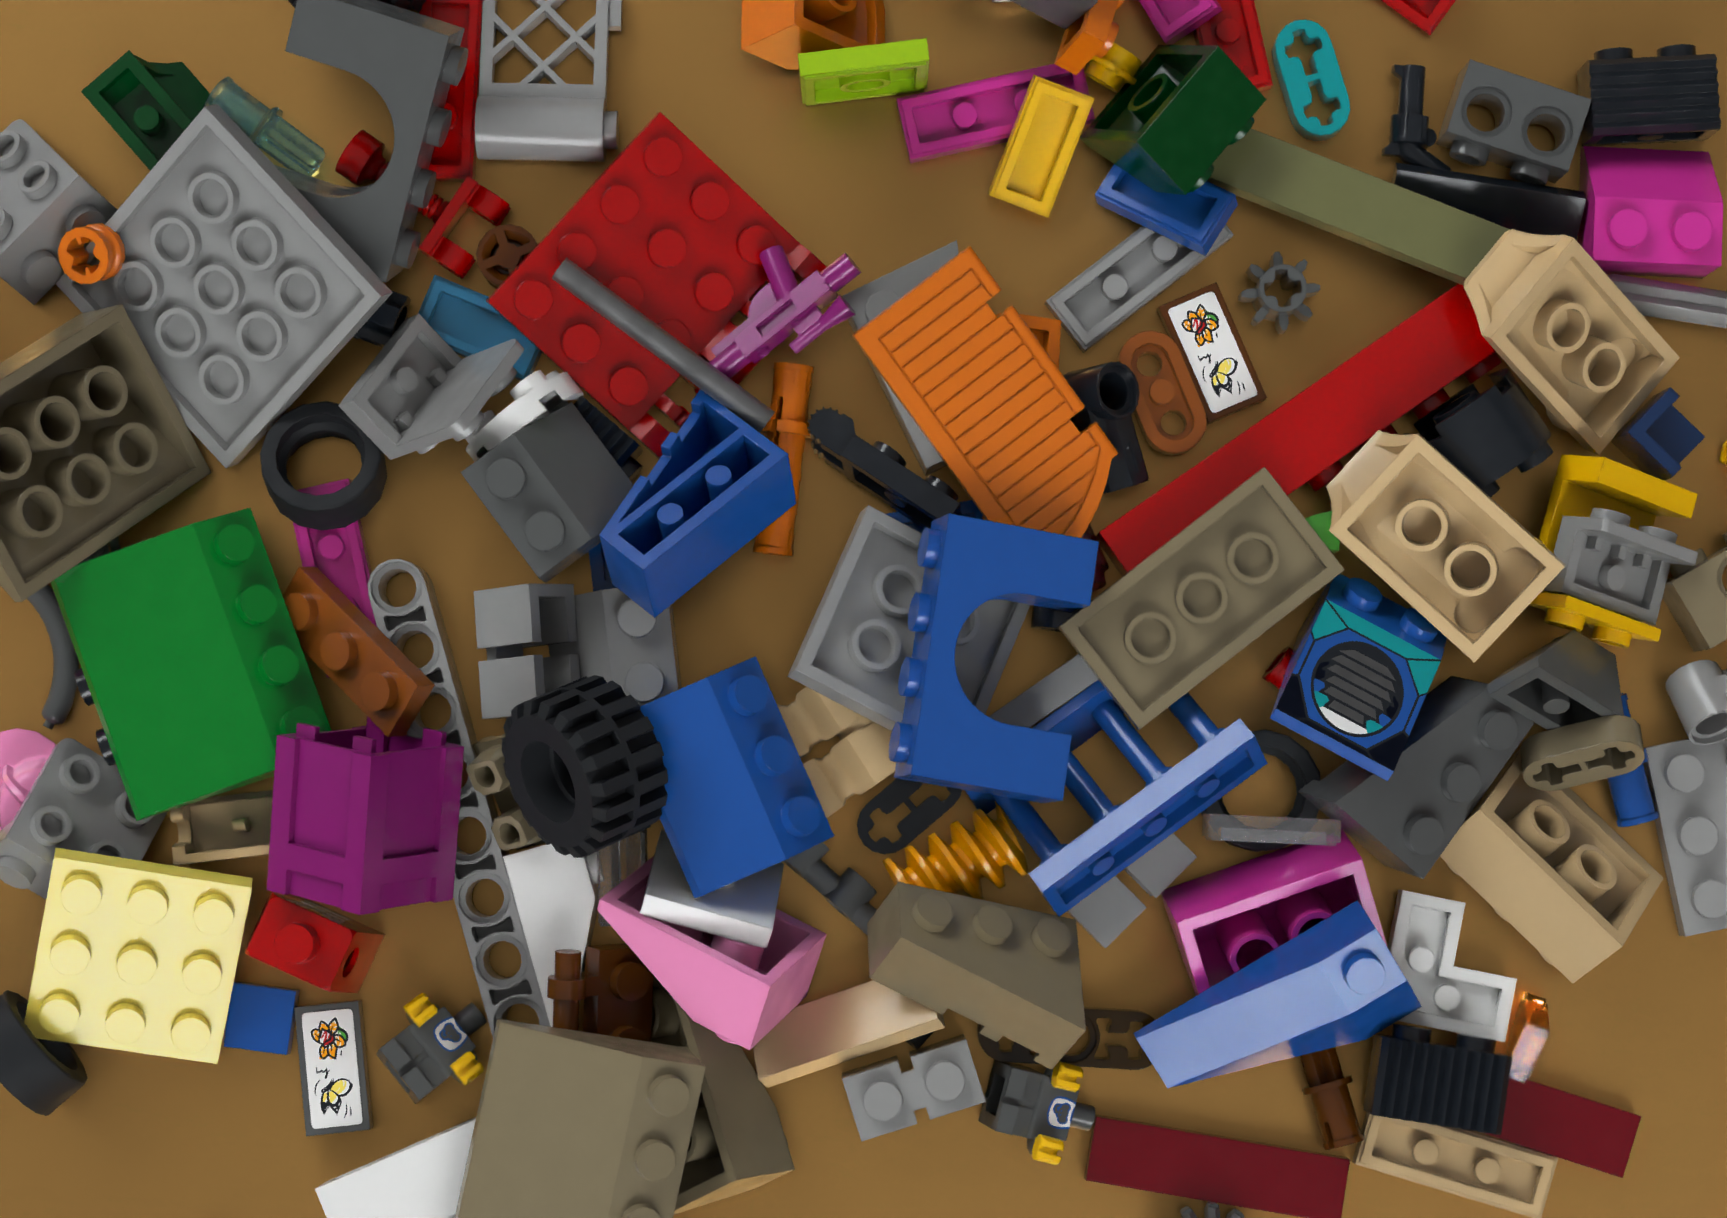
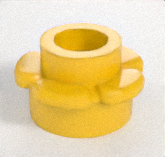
M1113 43L1103 58L1100 59L1094 56L1089 61L1090 65L1085 74L1103 87L1117 92L1122 84L1134 85L1137 82L1134 75L1141 66L1142 61L1128 50Z

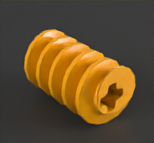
M995 801L997 820L995 821L981 809L972 812L975 830L973 833L967 830L961 823L955 821L950 824L952 844L948 845L937 834L933 833L927 836L928 857H925L914 846L910 845L904 848L907 868L902 869L890 857L882 860L894 885L901 882L958 894V891L963 889L972 898L982 899L981 878L986 877L998 889L1006 886L1003 866L1008 864L1023 877L1028 874L1027 860L1008 821Z

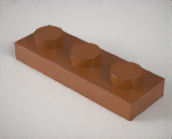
M299 567L284 592L283 598L302 650L387 737L405 736L435 684L317 567Z

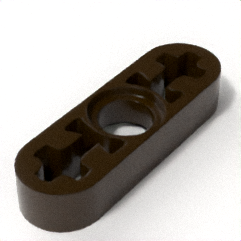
M1084 1007L1085 1024L1089 1034L1087 1044L1078 1053L1065 1054L1060 1062L1080 1067L1129 1070L1147 1068L1152 1063L1142 1047L1138 1051V1057L1131 1058L1128 1057V1051L1125 1046L1105 1043L1107 1057H1094L1100 1042V1032L1096 1020L1097 1018L1110 1019L1106 1027L1108 1033H1126L1130 1028V1022H1140L1141 1029L1155 1021V1019L1139 1010ZM977 1024L978 1041L984 1052L991 1058L1001 1062L1039 1064L1034 1061L1036 1053H1030V1049L1014 1041L1011 1043V1049H999V1041L996 1042L980 1034L981 1025Z

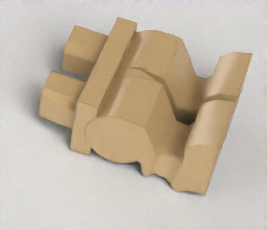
M808 687L796 693L795 701L789 705L777 704L800 758L809 754L813 746L821 741H829L836 735L841 740L832 746L830 753L823 758H812L803 764L826 818L842 808L848 798L855 794H864L895 772L896 762L889 759L891 730Z

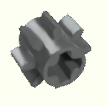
M1278 251L1274 252L1271 256L1270 268L1266 272L1257 265H1250L1246 274L1256 285L1254 288L1242 291L1238 296V301L1243 303L1252 302L1256 311L1251 321L1252 326L1260 324L1263 319L1275 321V328L1278 334H1284L1289 324L1288 317L1292 314L1304 322H1307L1313 315L1310 308L1302 302L1305 298L1316 295L1321 289L1318 284L1306 283L1305 277L1302 274L1308 263L1305 259L1293 267L1283 264V257ZM1274 280H1280L1282 290H1292L1293 295L1283 307L1278 306V300L1275 296L1265 295V291L1268 290Z

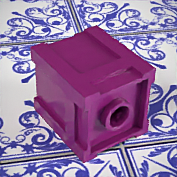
M368 716L366 726L352 727V729L320 732L319 726L297 723L296 733L277 735L267 890L332 905L357 915L377 913L382 909L424 902L437 903L453 900L464 746L446 742L447 732L430 728H423L422 738L410 735L387 737Z

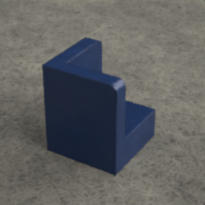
M1671 387L1654 395L1611 440L1642 472L1664 481L1672 478L1682 468L1679 463L1705 438L1672 405L1680 395Z

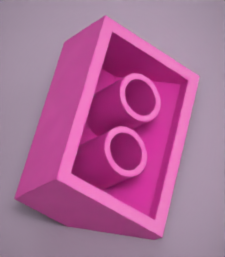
M1342 829L1165 889L1161 893L1179 952L1196 996L1357 900L1387 946L1363 860Z

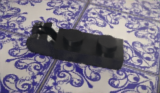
M824 407L821 410L816 409V413L811 414L807 429L812 440L811 446L814 454L817 453L819 459L824 458L825 463L844 474L846 478L923 529L931 528L933 520L948 513L962 516L960 503L957 502L959 497L949 485L932 475H928L925 480L907 469L905 467L907 464L905 459L887 444L876 441L872 446L855 434L853 419L845 414L840 415L838 410L834 411L831 407L829 409Z

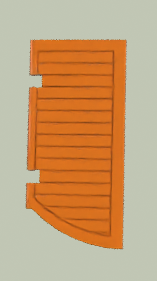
M969 246L852 334V337L986 520L1081 538L1099 506L1107 484L1112 458L1118 454V451L1097 422L1092 423L1085 430L1079 432L1070 420L1076 413L1082 411L1085 405L1015 307L1010 306L1000 315L996 316L986 303L1002 289L972 247Z

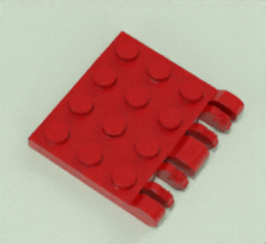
M658 112L492 293L486 302L563 372H568L580 388L660 459L662 456L661 445L670 432L647 413L648 410L654 405L680 429L691 413L684 407L678 406L664 393L679 376L694 388L695 394L698 393L700 388L554 281L552 277L566 258L571 260L697 355H700L708 363L716 357L711 348L737 328L730 320L737 312L747 320L751 304L749 299L764 283L766 285L769 283L759 258L761 252L772 246H782L793 273L800 282L804 281L816 270L819 272L823 271L827 266L788 233L667 117ZM763 358L757 363L751 361L730 379L739 385Z

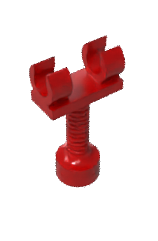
M365 130L359 131L341 154L335 172L356 186H359L365 180H375L376 182L389 164V162L386 163V159L383 157L385 144ZM469 176L466 177L450 202L444 201V198H439L438 194L433 195L432 193L425 209L419 207L418 209L419 213L422 212V215L427 216L430 220L433 219L432 221L435 223L418 248L424 255L461 279L466 276L476 260L474 256L447 238L467 208L494 226H499L511 210L506 201L478 184L477 181Z

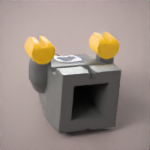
M420 993L403 1006L406 1011V1017L411 1025L383 1045L376 1053L415 1104L446 1081L450 1075L459 1083L467 1086L484 1072L483 1065L477 1062V1055L474 1050L476 1046L469 1036L486 1024L487 1021L472 1002L452 1017L445 1007L440 1008V1006L431 1003L425 993Z
M994 1059L985 1093L986 1102L982 1104L978 1121L997 1132L1027 1138V1149L1032 1155L1033 1160L1057 1165L1062 1158L1057 1156L1058 1150H1064L1062 1140H1067L1069 1128L1073 1127L1089 1131L1094 1123L1095 1107L1077 1102L1081 1084L1076 1083L1077 1077L1083 1078V1069L1080 1066L1059 1061L1052 1070L1046 1068L1044 1074L1029 1067Z

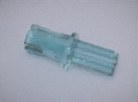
M229 76L222 79L210 93L204 107L218 104L258 148L262 149L287 169L307 176H312L319 169L326 155L324 149L282 118L283 111L276 106L269 109L234 83V80Z

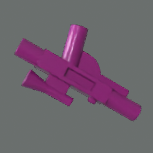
M772 246L761 252L759 258L769 283L751 301L748 319L711 348L716 357L709 363L728 378H731L751 361L757 363L761 358L767 356L771 350L792 333L796 332L798 337L789 343V346L798 354L826 330L855 316L856 313L849 303L837 293L861 273L858 266L847 253L842 254L823 271L819 272L816 270L798 284L782 246ZM833 300H835L832 303V305L827 309V311L823 314L821 310L825 308L828 304H830Z

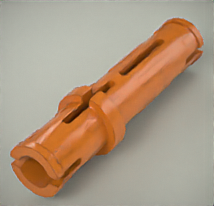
M774 362L770 409L775 413L762 432L767 433L766 438L788 453L797 503L755 536L753 552L793 557L794 530L805 438H811L807 429L809 427L807 420L814 367L797 363Z

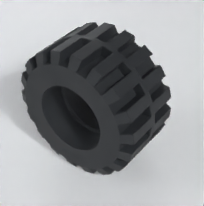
M593 675L588 678L585 676L518 704L511 710L512 716L506 718L503 727L506 736L502 738L505 775L509 780L511 793L515 802L518 803L523 817L530 827H534L538 837L547 845L552 844L556 852L565 856L571 854L574 858H582L641 832L659 820L662 815L661 807L666 806L668 796L664 784L668 783L667 769L662 759L664 753L660 742L655 737L654 727L649 718L643 715L638 702L631 694L625 695L619 684L614 681L606 682L603 676Z

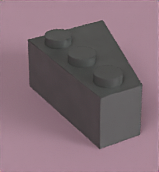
M1450 676L1426 695L1396 768L1388 781L1347 760L1321 781L1313 779L1298 792L1384 866L1424 879L1534 725V722L1489 696L1487 683Z

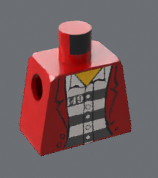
M271 891L249 938L245 953L326 991L359 993L386 934L306 898L291 894L283 895ZM353 951L352 957H351V959H350V961H349L347 967H346L345 970L343 971L344 965H345V963H346V961H347L349 955H350L351 952Z

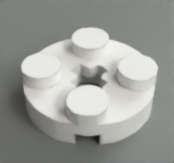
M537 370L520 381L510 391V395L515 400L497 415L492 410L483 413L485 416L481 424L465 438L469 443L465 450L474 462L513 433L568 405L569 403L566 400H578L580 396H584V393L568 372L558 373L557 370H554L544 375L541 370Z

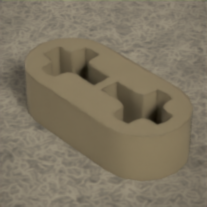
M1621 715L1603 716L1543 731L1528 737L1520 747L1524 781L1530 787L1544 791L1566 789L1634 771L1642 765L1645 759L1639 723L1630 717Z

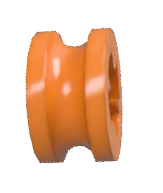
M92 223L66 232L60 240L58 248L59 263L64 273L71 280L80 284H94L98 281L108 280L119 272L125 261V247L117 232H114L103 223ZM94 242L93 255L100 260L99 264L92 266L87 264L89 253L84 247V244Z

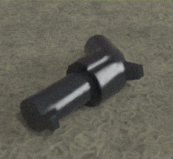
M1393 65L1391 73L1399 79L1397 114L1391 116L1389 144L1382 149V156L1398 157L1403 164L1451 171L1448 165L1424 149L1434 145L1437 139L1435 131L1428 128L1429 117L1423 116L1426 68L1421 65Z

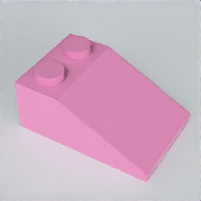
M652 857L600 898L597 910L694 1022L715 1032L725 1042L737 1044L751 1050L807 996L827 934L776 909L773 931L767 948H760L644 916L640 911L653 862Z

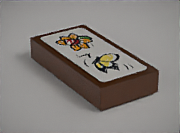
M1217 282L1157 308L1167 335L1174 340L1181 351L1205 409L1207 425L1258 404L1267 398Z

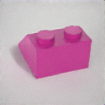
M1583 146L1580 148L1579 191H1584L1587 199L1577 242L1606 274L1703 278L1722 266L1723 199L1709 152Z

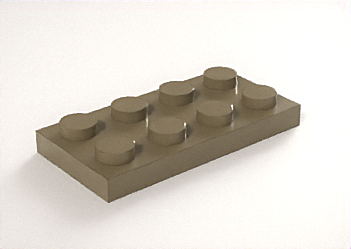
M1264 467L1090 602V606L1081 608L1058 626V628L1136 729L1140 730L1345 569Z

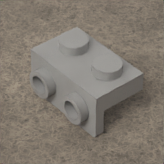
M1592 508L1590 517H1562L1553 554L1565 564V567L1545 587L1544 591L1569 595L1642 623L1656 626L1670 565L1695 566L1698 552L1677 545L1678 535L1674 532L1652 526H1639L1637 530L1629 527L1631 517L1624 513L1603 508Z

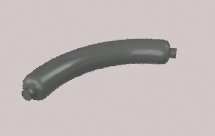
M46 585L28 597L27 600L33 605L43 620L52 645V684L42 709V716L46 719L43 726L52 730L55 724L60 725L65 722L72 707L77 690L74 672L79 669V660L65 626L55 593L49 585Z

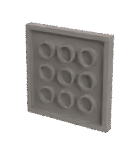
M218 104L205 106L105 224V226L110 227L120 235L125 247V261L119 272L108 280L98 281L94 284L77 283L64 273L55 283L82 313L121 304L124 306L185 424L226 469L239 464L393 293ZM90 242L85 248L89 253L87 264L91 266L100 262L93 255L94 242Z

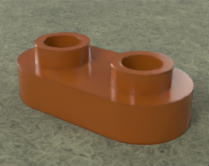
M1143 331L1135 334L1122 347L1117 362L1127 365L1138 381L1140 396L1134 415L1146 442L1154 450L1162 454L1180 455L1195 447L1203 437L1206 430L1207 417L1181 351L1174 340L1164 333ZM1143 355L1155 357L1160 365L1159 373L1151 377L1141 374L1137 368L1138 358ZM1167 413L1179 415L1184 423L1183 431L1177 435L1166 433L1161 426L1162 416Z

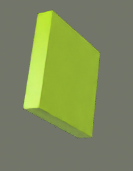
M927 38L799 53L798 65L802 103L810 106L924 92V89H927L930 61Z

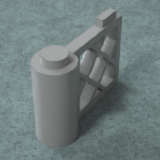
M483 0L479 96L475 109V146L477 158L479 160L605 162L607 149H618L619 114L618 111H607L609 31H622L623 0H596V14L577 31L555 11L566 0H530L538 9L514 30L497 15L498 0ZM548 18L568 39L543 61L522 39ZM496 29L505 37L497 45ZM595 32V46L593 49L585 40ZM514 47L535 67L519 83H494L495 64ZM578 48L594 64L593 84H566L553 69ZM545 77L551 84H540L539 82Z

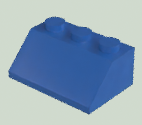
M756 656L640 706L641 712L645 717L649 718L654 727L653 732L657 741L661 744L664 753L662 757L663 764L668 774V783L664 784L668 796L666 806L661 807L662 815L660 820L694 898L701 897L771 867L834 837Z

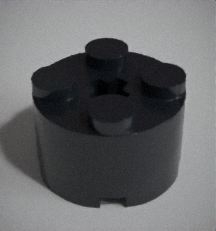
M1508 368L1488 375L1494 383V386L1488 390L1479 393L1474 384H1471L1414 423V426L1425 440L1489 497H1492L1500 489L1495 480L1516 466L1521 473L1526 472L1542 463L1554 452L1547 442L1551 432Z

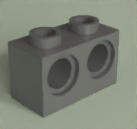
M1470 59L1458 74L1436 144L1449 148L1450 157L1468 165L1485 166L1487 161L1510 168L1509 175L1520 182L1546 185L1547 181L1556 183L1569 171L1592 99ZM1470 105H1482L1488 108L1495 119L1494 130L1480 131L1474 128L1467 118V107ZM1529 125H1542L1551 131L1555 140L1553 151L1538 150L1530 143L1527 135Z

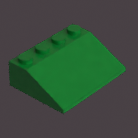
M251 508L192 523L82 562L51 582L136 821L273 777L277 735L296 733L297 723L319 726L320 732L332 731Z

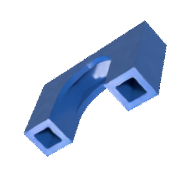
M951 513L933 520L931 528L923 530L917 552L918 566L925 567L921 593L916 592L914 594L908 613V629L915 632L912 657L904 659L898 682L899 695L906 697L902 722L895 723L889 742V759L896 762L894 778L1039 803L1063 801L1072 735L1002 723L978 710L967 698L959 683L955 667V647L960 630L967 618L986 601L1006 600L1067 612L1090 606L1099 541Z

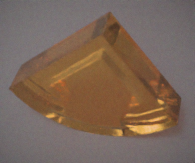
M1524 992L1519 1003L1505 1051L1506 1055L1512 1057L1509 1078L1521 1083H1525L1526 1079L1529 1080L1550 1034L1546 999Z

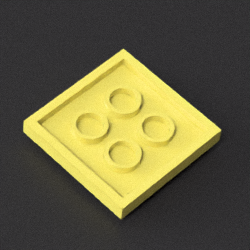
M55 848L24 1023L37 1039L218 1064L252 892L253 878Z

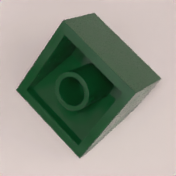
M1158 45L1134 75L1137 82L1134 85L1126 83L1080 136V139L1088 147L1154 191L1186 195L1200 188L1211 177L1214 171L1213 162L1228 145H1232L1242 139L1249 132L1254 124L1252 116L1267 99L1217 45Z

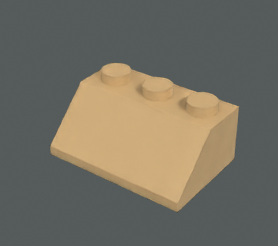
M1520 749L1506 762L1440 855L1455 874L1462 877L1477 891L1502 919L1508 921L1539 951L1545 961L1555 966L1572 984L1623 947L1663 880V877L1570 788L1544 791L1530 787L1523 778Z

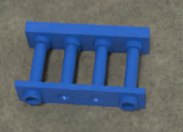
M1099 680L1038 723L1033 729L1072 735L1065 786L1093 820L1091 828L1069 844L1060 843L1029 801L968 790L964 791L975 808L981 809L986 814L996 808V801L1035 851L1041 862L1038 867L1028 874L1057 916L1060 917L1268 764L1255 735L1240 718L1227 728L1218 729L1187 692L1169 706L1168 709L1195 740L1198 747L1197 750L1174 767H1166L1124 716L1122 709ZM1102 729L1146 783L1144 789L1122 805L1114 806L1072 753L1073 750Z

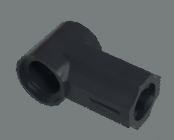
M1109 362L1071 371L1063 375L1085 405L1084 409L1076 413L1070 420L1078 428L1079 432L1085 430L1092 423L1097 422L1118 451V454L1112 458L1103 494L1148 481L1149 476L1131 416L1138 405L1140 392L1138 381L1130 368L1120 362Z

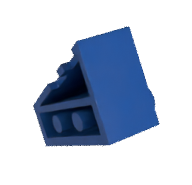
M701 389L691 401L692 412L678 433L670 432L662 443V456L647 477L640 475L599 535L611 583L654 618L797 503L788 453Z

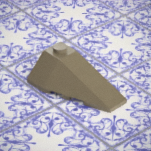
M654 976L651 1042L686 1047L706 1066L674 1211L675 1215L756 1189L795 1170L777 1108L763 1084L758 1080V1075L741 1046L723 1041L715 1032L694 1022Z

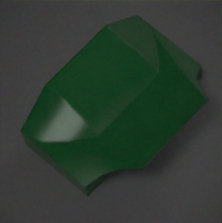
M130 50L81 91L150 171L205 106L218 104L221 107L183 62H148L134 55Z

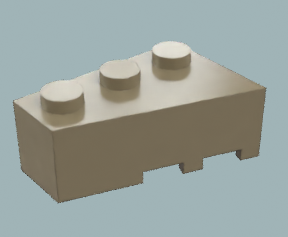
M898 882L867 923L870 979L942 1015L947 1009H950L980 1024L981 1029L979 1033L996 1042L1004 1036L1036 1052L1034 1061L1051 1070L1086 1031L1075 919L1058 917L1052 914Z

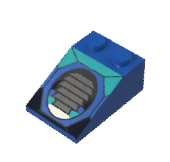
M1340 573L1326 585L1299 630L1270 719L1388 781L1396 768L1440 665L1447 637L1415 608L1406 609L1382 596L1378 588L1370 582L1361 578H1348Z

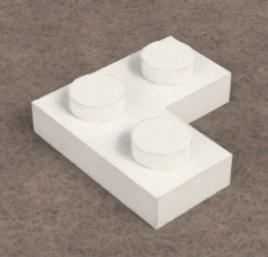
M1398 889L1387 947L1422 1006L1398 1021L1505 1042L1517 979L1454 966L1466 903Z

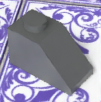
M1576 630L1555 638L1551 643L1525 656L1487 684L1489 696L1547 730L1603 716H1624L1616 655Z

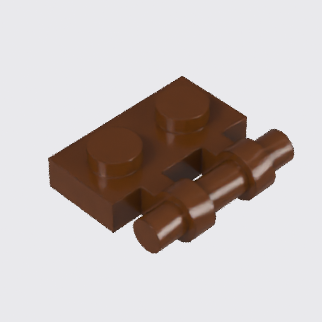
M626 943L586 946L585 972H581V951L572 949L556 950L554 975L548 976L547 997L554 999L553 1027L651 1042L654 975ZM584 999L583 1030H578L579 1000Z

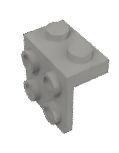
M18 119L13 121L4 131L0 132V277L35 305L64 274L59 263L58 248L60 240L66 232L92 223L106 224L117 209L80 176L24 120Z
M417 314L402 322L338 406L390 460L417 451L419 454H425L439 442L451 438L455 441H461L477 429L485 416L481 411L482 407L490 397L504 390L515 378L517 370L513 366L524 352V348L516 339H511L461 359L420 314Z
M65 738L52 750L14 819L0 831V880L15 888L29 889L46 899L55 848L142 860L168 811L136 821L117 766L115 764L109 766L104 757L72 738Z

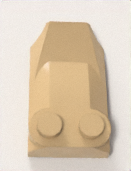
M1511 229L1504 232L1464 280V289L1476 314L1481 335L1546 407V414L1551 423L1559 429L1570 433L1584 449L1600 455L1680 358L1573 237L1567 235L1531 234Z
M1378 430L1326 486L1331 500L1332 511L1329 531L1473 662L1492 645L1565 567V564L1547 549L1541 540L1527 531L1419 433L1398 435Z

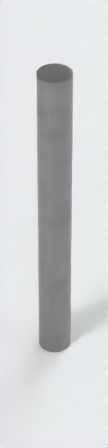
M568 258L562 262L552 277L554 281L758 432L763 430L775 412Z

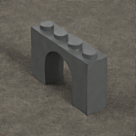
M297 0L285 51L348 71L368 82L381 95L391 114L394 126V148L390 162L381 177L375 183L361 187L340 186L277 165L275 166L370 269L386 283L403 271V267L409 269L412 266L419 249L421 233L414 231L413 228L419 207L423 209L427 207L435 187L436 172L429 170L434 146L442 147L450 129L452 111L445 109L450 84L454 86L459 84L466 67L468 49L460 46L465 28L378 0Z

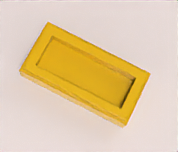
M1033 74L989 188V196L1049 217L1095 98Z

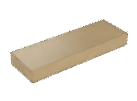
M874 980L799 1005L788 1013L753 1047L758 1080L766 1088L934 1032L945 1028L943 1015Z
M1366 1112L1361 1129L1365 1140L1357 1142L1352 1160L1354 1164L1531 1218H1542L1558 1161L1557 1157L1470 1130L1375 1116Z

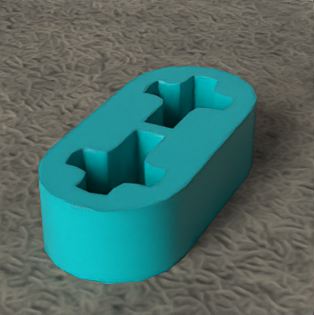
M1307 19L1295 20L1281 30L1274 42L1271 51L1273 66L1290 121L1295 131L1303 138L1311 141H1326L1336 136L1348 120L1350 113L1348 93L1327 31L1316 22ZM1297 36L1301 37L1304 45L1315 44L1317 51L1309 59L1312 74L1308 76L1305 75L1299 57L1288 58L1286 54L1294 43V37ZM1316 85L1322 104L1333 103L1336 110L1331 113L1327 120L1328 125L1321 126L1317 117H1306L1304 111L1312 103V94L1309 87Z

